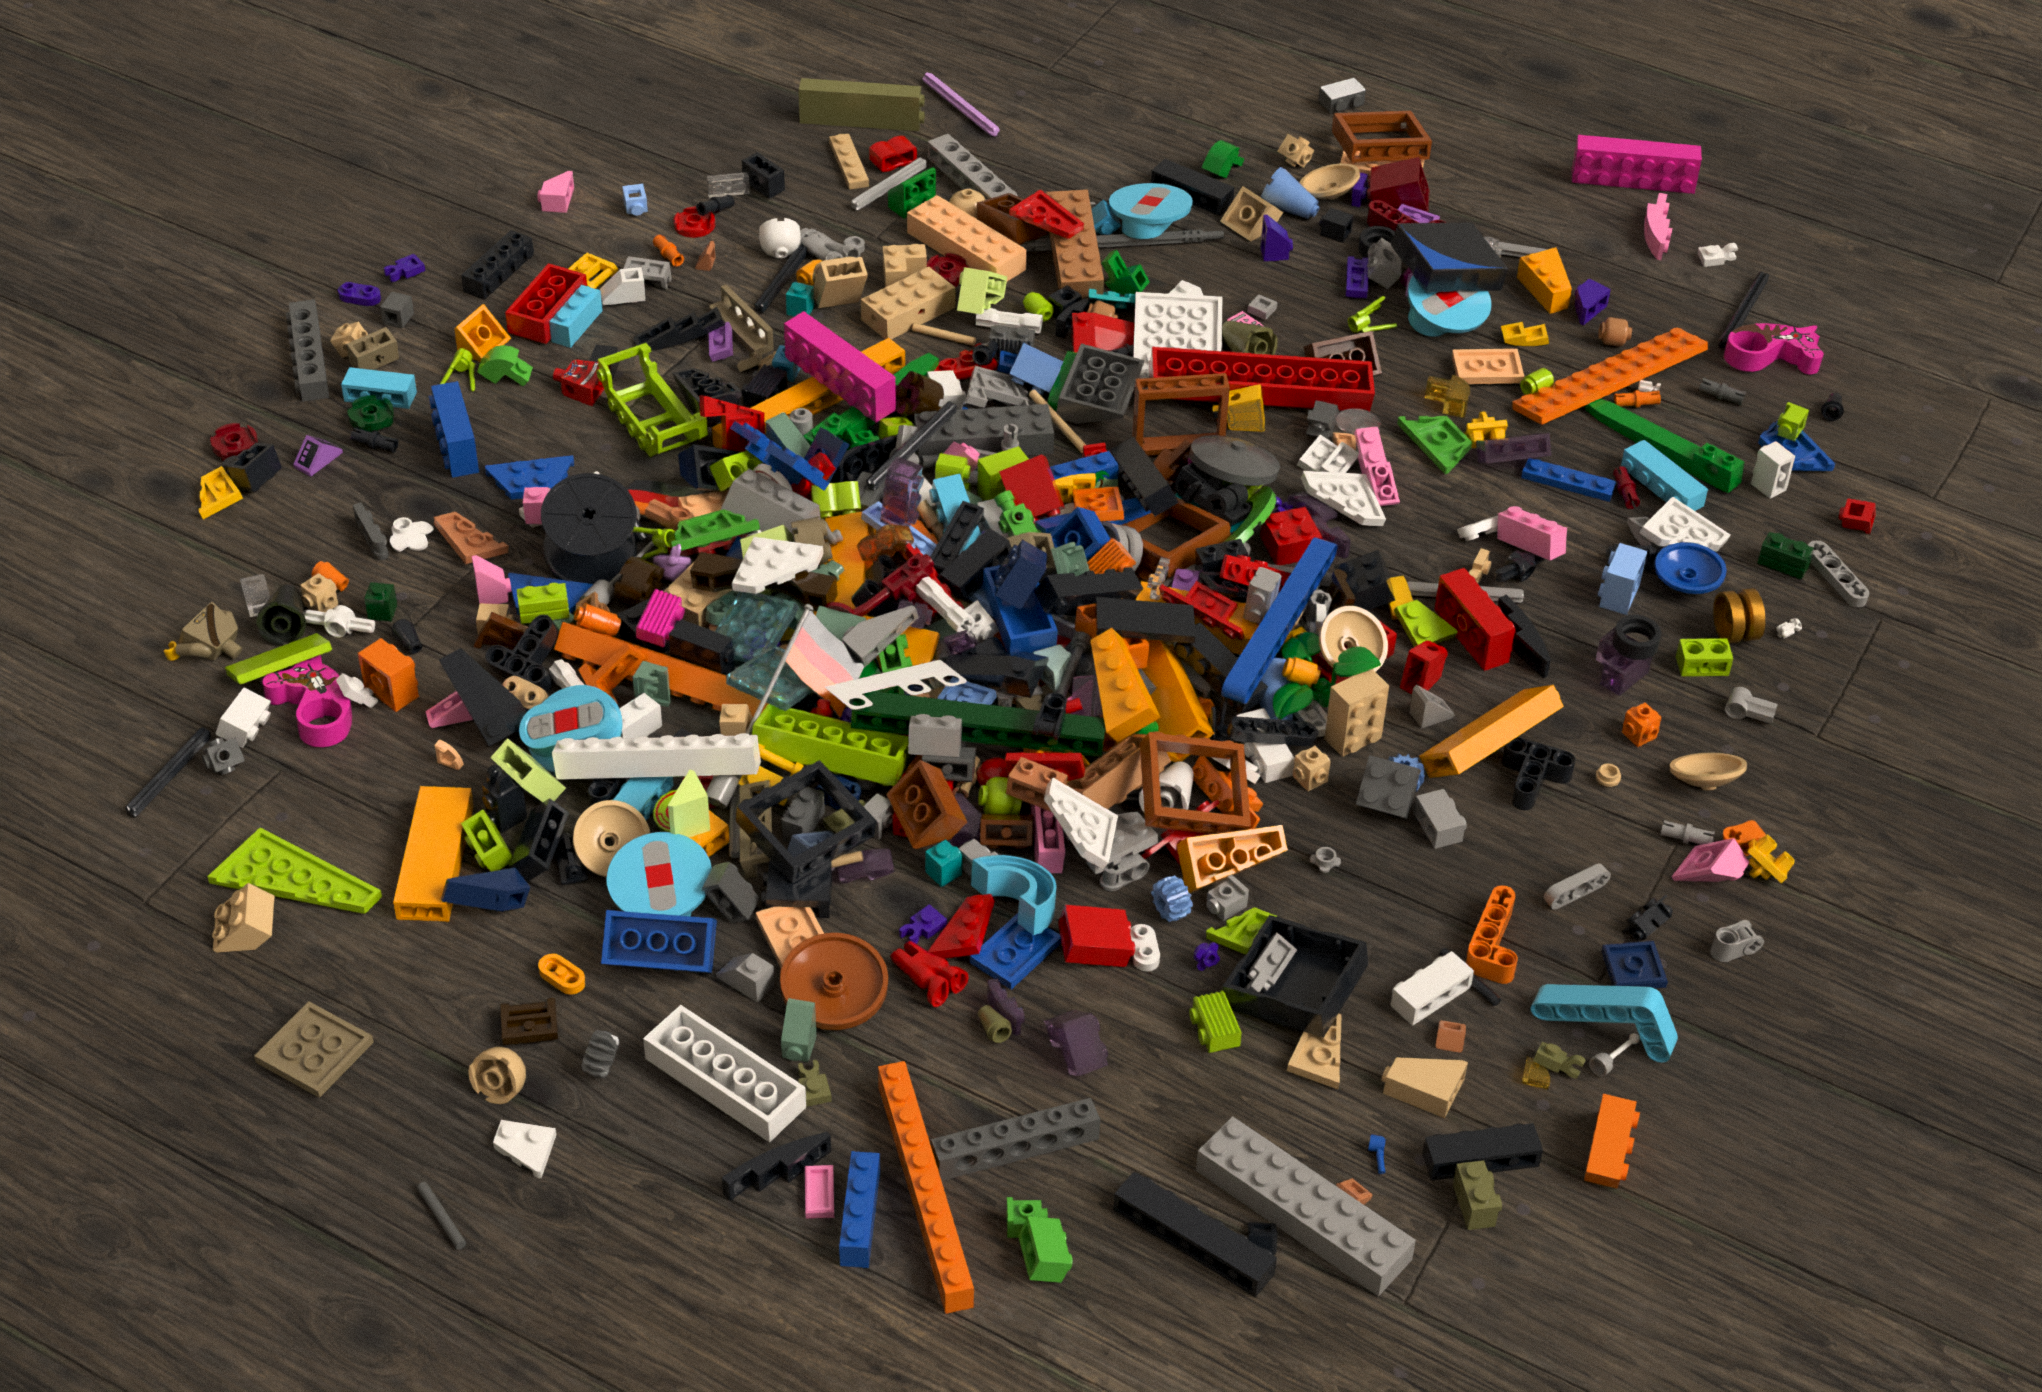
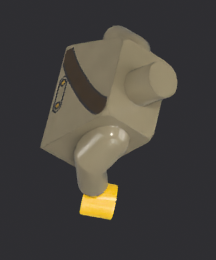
M213 602L209 603L181 630L178 642L180 644H176L174 641L168 644L170 649L164 650L167 659L173 661L180 656L190 655L213 661L223 652L232 659L237 658L243 648L234 642L238 633V627L232 612L219 609Z

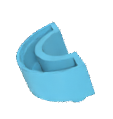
M991 855L973 859L971 886L982 895L1007 896L1019 900L1018 924L1033 936L1042 933L1051 924L1055 912L1056 881L1047 869L1033 861L1015 856Z

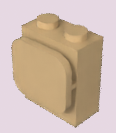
M862 257L824 260L816 264L812 279L814 282V297L818 308L859 302L868 276Z

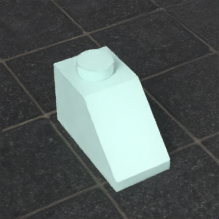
M1060 644L1033 652V654L1048 657L1049 661L1040 679L1055 693H1057L1071 657V653L1067 652Z

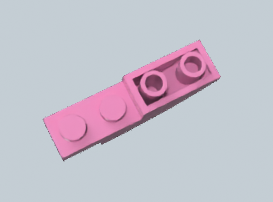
M1659 193L1657 204L1648 203L1644 221L1645 240L1648 248L1657 260L1662 259L1663 252L1667 253L1673 229L1668 228L1670 219H1666L1670 203H1666L1667 194Z
M1378 427L1356 429L1354 435L1359 451L1357 458L1362 474L1367 475L1379 505L1399 504L1400 500L1390 462L1386 461Z

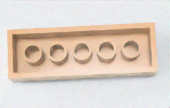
M938 195L907 212L908 234L944 256L945 253L962 256L966 260L968 268L1007 276V281L1026 270L1025 248Z

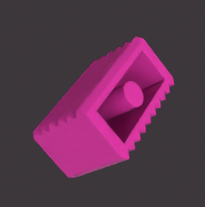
M655 589L636 626V638L665 647L667 640H669V633L673 630L676 621H680L683 618L685 608L682 607V598Z

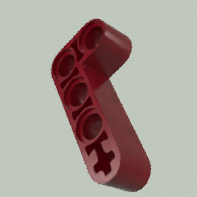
M1374 200L1369 203L1367 224L1370 227L1383 226L1395 231L1397 224L1419 223L1384 201ZM1433 220V221H1431V222H1429V223H1446V222H1445V221H1442V220Z

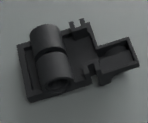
M1193 462L1181 468L1175 481V490L1180 496H1183V501L1186 503L1192 500L1195 501L1202 510L1229 522L1230 527L1246 519L1253 508L1246 502L1248 490L1244 485L1232 483L1225 487L1222 484L1224 480L1207 474ZM1183 480L1189 483L1187 490L1182 486Z

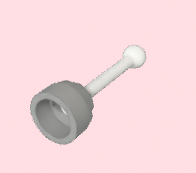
M1636 1033L1631 1034L1629 1040L1610 1055L1601 1052L1589 1060L1592 1072L1599 1077L1607 1075L1613 1069V1059L1631 1044H1637L1640 1040L1639 1035Z

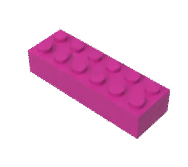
M1578 135L1572 164V183L1695 194L1702 161L1701 146Z
M804 311L784 323L785 356L790 362L795 363L805 373L810 374L819 383L828 387L834 394L839 395L849 405L854 406L864 416L869 417L876 423L896 410L894 375Z

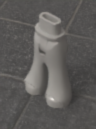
M804 228L800 230V245L807 247V253L816 256L822 261L844 257H860L861 250L853 243H838L815 229Z

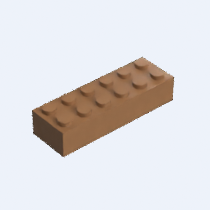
M1088 190L1046 192L1048 196L1084 223V230L1070 239L1049 232L1058 290L1068 285L1081 294L1082 299H1089V289H1096V294L1103 295L1104 277Z

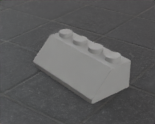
M748 469L733 481L721 507V510L724 509L734 514L744 515L745 521L758 519L761 532L784 525L792 533V530L797 529L792 528L791 522L817 516L821 519L818 504L751 469Z

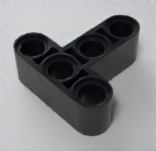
M882 554L866 571L865 582L851 597L855 607L867 602L884 589L881 581L897 570L893 559ZM903 595L897 600L889 596L868 613L877 617L911 605L916 608L917 614L921 611L912 600H908Z
M545 614L539 615L531 622L513 651L501 645H494L487 650L485 654L486 661L498 675L504 678L518 676L548 692L552 688L553 680L541 664L555 645L559 629L551 617Z
M1516 737L1505 744L1502 764L1509 769L1519 772L1512 798L1513 805L1519 810L1532 809L1544 779L1559 784L1570 782L1576 761L1575 756L1566 750L1521 737Z

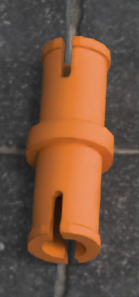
M663 235L654 237L653 245L660 250L663 258L668 259L676 267L684 262L683 255L677 251L676 246L672 242H668Z
M1634 390L1633 393L1614 394V404L1620 407L1634 406L1635 408H1640L1641 405H1660L1661 401L1659 390L1651 392Z

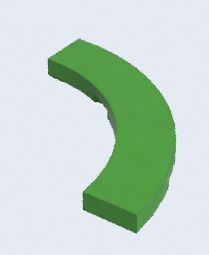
M1264 486L1247 500L1253 507L1250 514L1224 542L1241 539L1244 544L1254 534L1252 529L1266 521L1273 511L1277 500L1275 493L1270 487Z

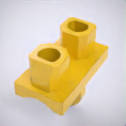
M1483 411L1479 413L1477 419H1472V423H1467L1464 434L1472 441V448L1482 447L1485 443L1484 438H1490L1493 446H1502L1508 426L1507 420L1495 421L1494 417H1487V413Z
M1768 834L1758 841L1755 839L1751 840L1748 843L1750 847L1747 852L1753 856L1749 859V865L1753 868L1749 875L1752 878L1761 875L1767 880L1772 874L1780 883L1787 879V872L1794 865V858L1784 851L1775 859L1770 853L1777 847V843Z

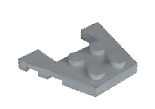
M978 366L974 367L968 387L966 403L984 408L988 400L992 401L995 399L1008 406L1036 405L1033 400L1027 397L1028 391L1022 385L1011 381L1012 376Z
M1138 812L1116 814L1118 818L1109 863L1113 866L1120 863L1121 857L1131 852V855L1134 856L1158 843L1157 833L1152 827L1145 826V819ZM1063 830V836L1067 840H1070L1065 831ZM1087 861V865L1095 874L1104 871V869Z

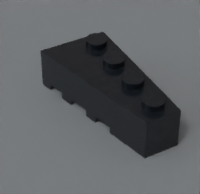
M1127 567L1123 569V572H1116L1115 569H1106L1104 574L1085 571V573L1079 576H1075L1074 573L1046 575L1034 590V593L1045 613L1076 616L1077 607L1095 604L1096 597L1134 600L1143 590V587L1132 567Z

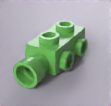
M1011 490L1002 492L994 498L998 508L1001 507L1003 511L999 517L1000 521H998L999 528L1003 534L1007 533L1009 537L1026 532L1042 533L1039 529H1036L1031 511L1026 509L1023 503L1015 505V498ZM1018 515L1021 521L1016 520L1015 516Z

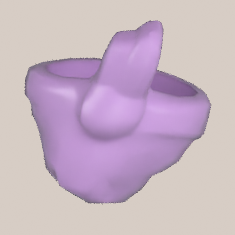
M681 544L673 546L670 555H658L653 558L655 565L665 570L662 577L663 580L674 582L691 565L690 557L680 556Z

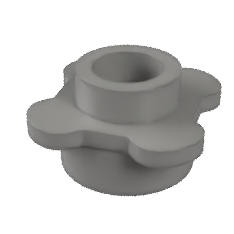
M1321 847L1316 851V855H1311L1310 862L1316 864L1320 872L1328 873L1334 866H1340L1341 859L1336 857V852L1332 848Z

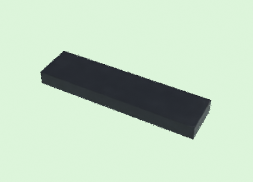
M962 501L930 556L934 562L933 568L938 574L946 566L950 565L963 551L984 514L983 507Z

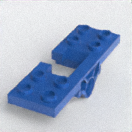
M735 421L730 427L731 430L749 442L745 447L747 451L765 464L770 465L774 473L776 471L780 472L790 485L793 483L798 485L802 478L823 491L829 485V482L822 478L824 476L823 472L811 466L808 461L798 454L796 455L788 448L784 451L781 450L782 447L769 440L766 435L754 429L746 422L742 426Z

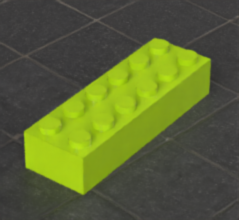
M772 703L766 706L753 724L752 735H757L758 743L764 745L766 750L782 758L805 765H811L820 760L834 774L854 776L858 780H870L878 782L883 786H895L910 761L908 736L851 728L850 722Z

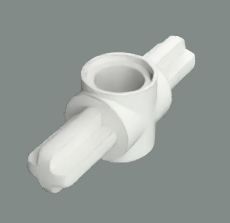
M338 605L334 609H328L327 612L306 610L305 612L306 623L324 625L325 630L330 635L338 638L345 636V634H351L353 630L373 633L375 629L374 620L356 618L353 611L343 605Z

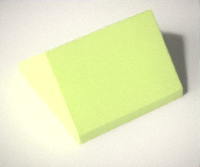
M693 770L688 771L668 804L670 833L675 835L681 834L688 838L710 831L708 795Z

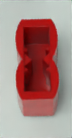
M896 136L887 142L880 141L869 147V159L882 172H889L898 166H906L916 160L917 148L905 136Z

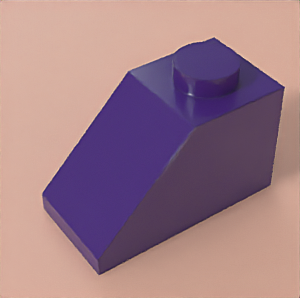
M1263 215L1260 250L1264 262L1289 260V251L1293 250L1292 239H1289L1287 231L1268 215Z
M1591 279L1578 285L1574 293L1576 296L1574 306L1579 322L1583 326L1607 307L1611 290Z

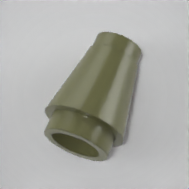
M990 1005L980 1008L978 1017L988 1039L996 1043L1006 1041L1012 1033L1010 1021Z

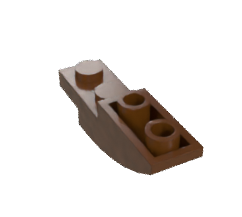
M1184 440L1174 451L1165 448L1153 463L1168 482L1172 491L1175 489V478L1178 476L1181 468L1188 464V458H1190L1189 451L1192 443Z

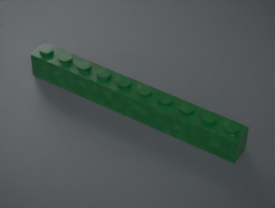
M875 691L862 694L873 703L872 706L852 709L851 728L909 735L911 716L927 714L930 717H943L948 715L962 719L961 741L1061 753H1081L1087 756L1102 757L1105 722L1104 718L1065 714L1060 738L1058 741H1055L1050 736L1042 734L1033 735V726L1036 716L1040 712L1039 710ZM854 698V706H862L865 704L864 700Z

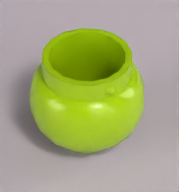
M993 777L987 781L986 786L981 785L978 804L983 806L985 814H1019L1022 800L1006 794L1008 778Z

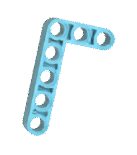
M1545 984L1539 988L1531 1006L1532 1014L1546 1021L1635 1023L1647 1055L1656 1062H1667L1670 1059L1678 1039L1663 996L1652 987Z

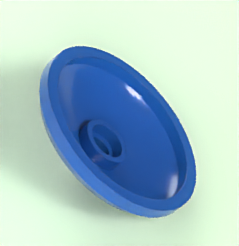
M1681 542L1668 545L1658 553L1655 560V571L1661 581L1670 588L1686 594L1711 592L1720 587L1726 577L1727 570L1723 559L1712 549L1696 543Z

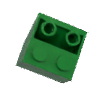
M932 167L888 190V208L905 219L907 218V212L936 196V169Z

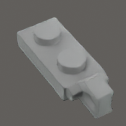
M1275 933L1250 968L1247 977L1251 981L1245 989L1254 987L1256 992H1260L1261 989L1266 992L1275 984L1297 949L1280 934Z

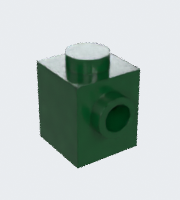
M370 582L364 598L368 619L392 622L397 608L394 584Z

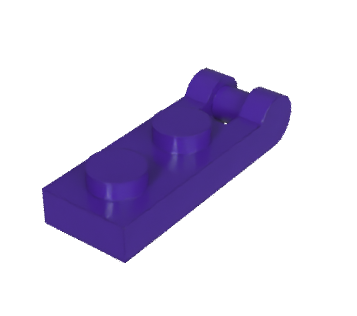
M1348 256L1346 297L1367 298L1368 258L1354 259V257Z

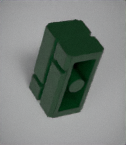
M1769 532L1762 544L1757 563L1803 579L1809 568L1814 547L1808 546L1802 541L1786 538L1780 533Z

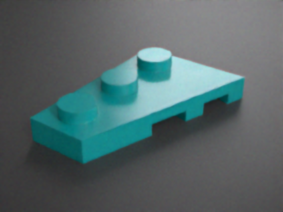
M1089 289V302L1092 304L1100 300L1110 305H1115V309L1127 310L1128 306L1135 307L1136 294H1124V297H1120L1119 293L1107 291L1101 295L1096 294V289Z

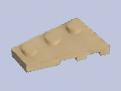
M1341 1014L1337 1015L1324 1038L1303 1032L1288 1063V1072L1339 1090Z

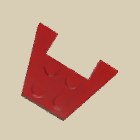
M699 396L700 416H721L722 449L740 452L747 451L745 447L749 442L730 429L735 421L742 426L746 422L765 435L764 412L708 396Z

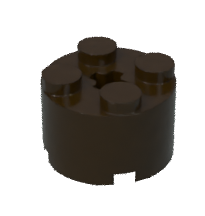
M910 371L901 380L899 385L895 386L896 411L900 415L914 420V414H921L925 411H939L941 409V406H938L940 399H944V389L941 383L917 372Z
M636 556L630 557L619 573L623 577L621 583L616 581L614 598L633 607L651 598L655 589L663 591L664 584L660 582L665 571L664 568Z

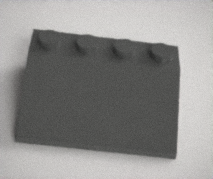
M1081 344L1059 396L1056 413L1063 420L1076 424L1122 419L1133 394L1135 381L1139 378L1145 360Z

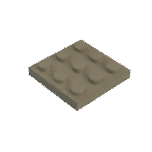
M308 1001L254 1055L257 1064L320 1098L374 1041L369 1033Z

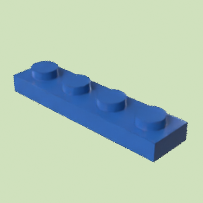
M1528 458L1521 477L1610 502L1617 482Z

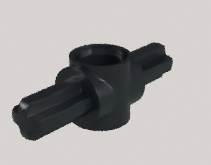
M1517 550L1507 558L1504 567L1494 572L1495 580L1498 583L1509 579H1519L1523 582L1533 574L1536 565L1544 562L1545 558L1533 553H1521Z

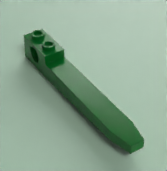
M927 353L911 361L894 374L895 386L899 385L901 380L910 371L927 377V372L934 371L938 367L939 358L931 353ZM851 406L840 416L833 413L803 437L811 446L819 428L822 427L844 441L846 429H851L852 432L866 431L869 426L876 422L864 416L854 406Z
M1598 399L1585 405V410L1601 423L1636 443L1645 440L1687 473L1726 493L1732 491L1742 481L1745 461L1714 445L1706 443L1700 447L1603 399Z

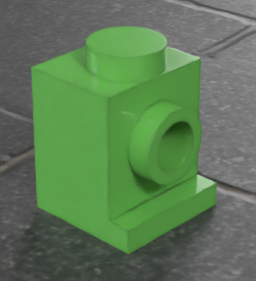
M1007 1197V1238H1019L1018 1234L1028 1216L1048 1218L1047 1208L1041 1207V1200L1013 1201V1197Z

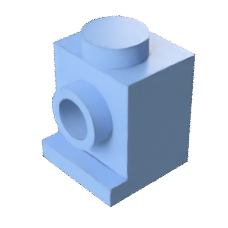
M643 184L622 186L624 206L627 214L638 216L643 212H648ZM640 193V197L629 198V194Z

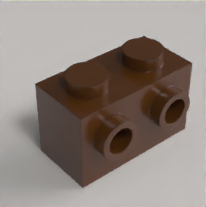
M982 814L981 845H986L987 848H1001L1002 845H1008L1015 849H1025L1027 846H1032L1033 815Z

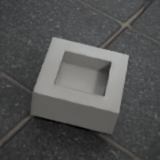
M1258 295L1248 305L1247 312L1266 320L1277 309V302Z

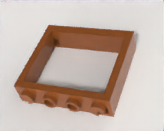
M1412 111L1334 113L1332 133L1351 162L1398 161L1419 157L1420 160L1430 159L1432 140ZM1401 123H1406V127H1401ZM1406 131L1410 138L1357 140L1353 133ZM1356 151H1360L1359 156H1355Z
M1226 373L1136 379L1132 436L1147 456L1159 455L1165 448L1174 451L1184 440L1192 443L1195 439L1202 436H1226L1230 391ZM1219 395L1216 433L1143 438L1145 400Z
M1176 497L1179 503L1156 517L1150 513L1122 525L1134 528L1139 533L1170 515L1203 532L1170 552L1142 539L1143 555L1140 564L1167 578H1171L1175 575L1176 569H1186L1195 564V548L1223 543L1231 536L1229 522Z
M1159 731L1149 732L1140 743L1145 826L1207 834L1248 830L1251 827L1244 744L1234 743L1230 740L1215 741L1206 737L1191 738L1183 734L1168 735ZM1157 750L1230 759L1234 815L1161 807Z

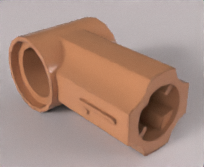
M653 499L645 509V516L651 521L676 531L679 521L690 519L691 512L687 508H673Z

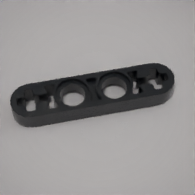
M1240 716L1234 717L1227 728L1228 735L1236 741L1295 746H1311L1319 734L1318 729L1313 724L1305 721ZM1257 728L1264 730L1266 733L1259 731ZM1280 730L1285 731V732L1288 733L1289 735H1286V734L1282 733Z

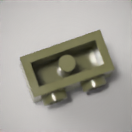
M1484 1160L1457 1164L1453 1187L1467 1230L1495 1227L1498 1212L1502 1210V1201L1500 1195L1495 1194L1492 1172L1487 1170Z

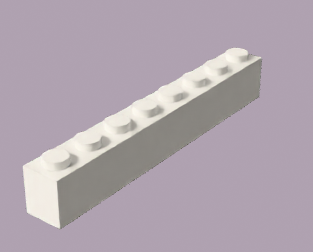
M746 733L736 736L715 734L703 737L698 735H688L686 737L666 735L660 738L640 736L628 739L622 737H613L611 739L592 737L586 740L565 738L558 740L552 751L556 779L686 776L689 770L695 771L697 776L757 774L761 763L757 735H748Z

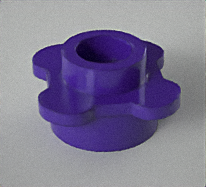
M1215 942L1210 944L1202 943L1195 949L1194 959L1198 962L1196 966L1198 970L1204 971L1206 967H1211L1219 962L1220 957L1217 955L1218 944Z

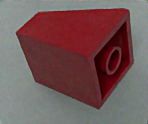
M1419 157L1371 167V176H1368L1370 188H1367V195L1370 201L1381 200L1397 210L1401 204L1429 212L1430 189Z

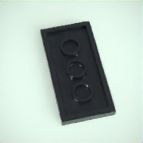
M1096 597V635H1100L1113 628L1121 637L1195 643L1196 632L1193 605Z

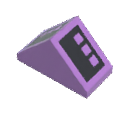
M306 435L293 465L295 469L311 477L342 454L343 451L326 440Z

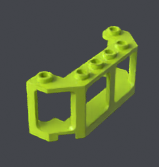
M647 343L598 359L599 369L596 370V373L607 395L610 410L612 412L615 411L620 423L626 425L630 436L636 438L641 450H645L652 457L697 441L708 435L707 418L700 416V412L691 415L658 374L657 363L655 361L651 362L649 359L651 348ZM639 355L640 365L646 381L616 392L613 389L612 376L607 365ZM652 394L665 409L666 413L639 422L625 402ZM668 421H674L677 425L660 432L655 427ZM682 433L688 438L662 448V442L665 439Z

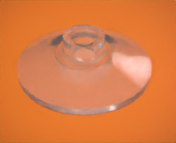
M1346 409L1338 413L1336 417L1337 426L1354 435L1356 429L1378 427L1379 430L1381 425L1380 419L1375 414L1363 409Z

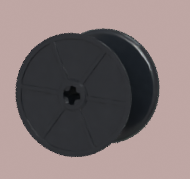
M576 474L558 482L545 496L541 507V521L546 532L543 541V556L547 567L559 580L594 584L598 580L610 582L621 571L625 562L630 557L636 556L637 544L632 532L637 518L636 505L632 495L621 483L601 474Z

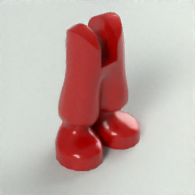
M912 941L904 944V950L897 948L890 955V959L918 987L922 989L928 988L927 1001L934 1007H939L946 1001L949 990L957 994L967 985L968 972L960 967L950 966L946 959L926 951Z

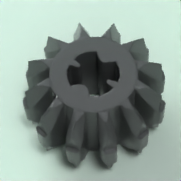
M596 1030L593 1032L582 1060L581 1067L583 1072L596 1078L608 1076L620 1043L617 1036L607 1031Z

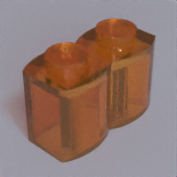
M888 524L881 527L875 535H868L861 539L857 544V548L862 561L875 562L882 554L892 558L896 551H904L905 545L908 543L912 545L914 539L909 526Z

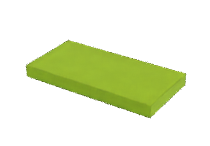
M315 633L225 667V670L230 678L241 685L332 650L330 641Z

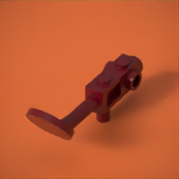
M918 553L883 579L881 582L884 589L862 605L852 609L843 603L830 602L825 607L863 617L889 596L897 600L904 595L908 600H913L916 593L912 588L920 583L923 578L933 573L932 567L934 562L929 555L924 554L922 556Z

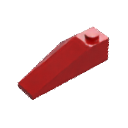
M1072 313L1071 338L1073 352H1078L1081 344L1104 350L1121 348L1125 344L1133 345L1134 347L1135 323L1097 313Z

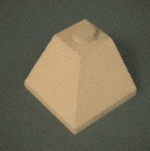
M1242 186L1220 222L1249 241H1253L1261 236L1263 215H1268L1277 222L1283 212Z

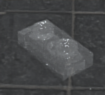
M748 172L707 176L709 198L715 196L723 197L728 194L731 196L750 194Z

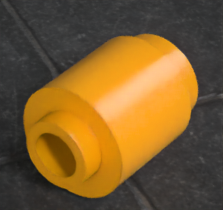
M812 260L800 268L796 273L798 283L814 286L812 279L814 268L822 260Z
M1288 657L1282 669V676L1287 677L1288 681L1300 685L1306 684L1311 687L1312 684L1318 682L1320 670H1317L1318 665L1297 657L1293 659Z

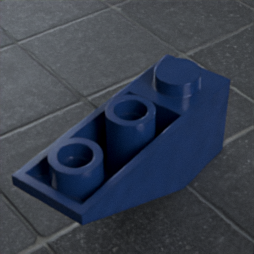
M516 868L449 878L446 880L441 900L447 903L506 911L524 908L530 886Z

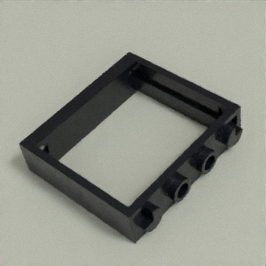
M820 760L811 765L804 766L801 771L792 776L784 777L779 783L763 789L758 795L743 800L737 806L736 823L792 884L874 837L877 822ZM818 782L855 823L793 857L756 815L809 785Z

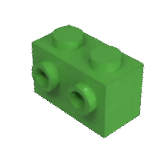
M906 634L899 635L879 654L883 673L912 666L911 657H906L904 649L909 648Z
M1028 1216L1018 1237L1029 1280L1062 1283L1066 1273L1072 1267V1255L1068 1252L1066 1233L1062 1229L1060 1219Z

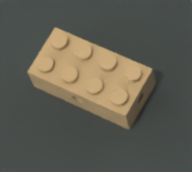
M927 267L862 298L861 320L884 339H893L911 330L914 323L923 324L954 309L955 287L933 269Z

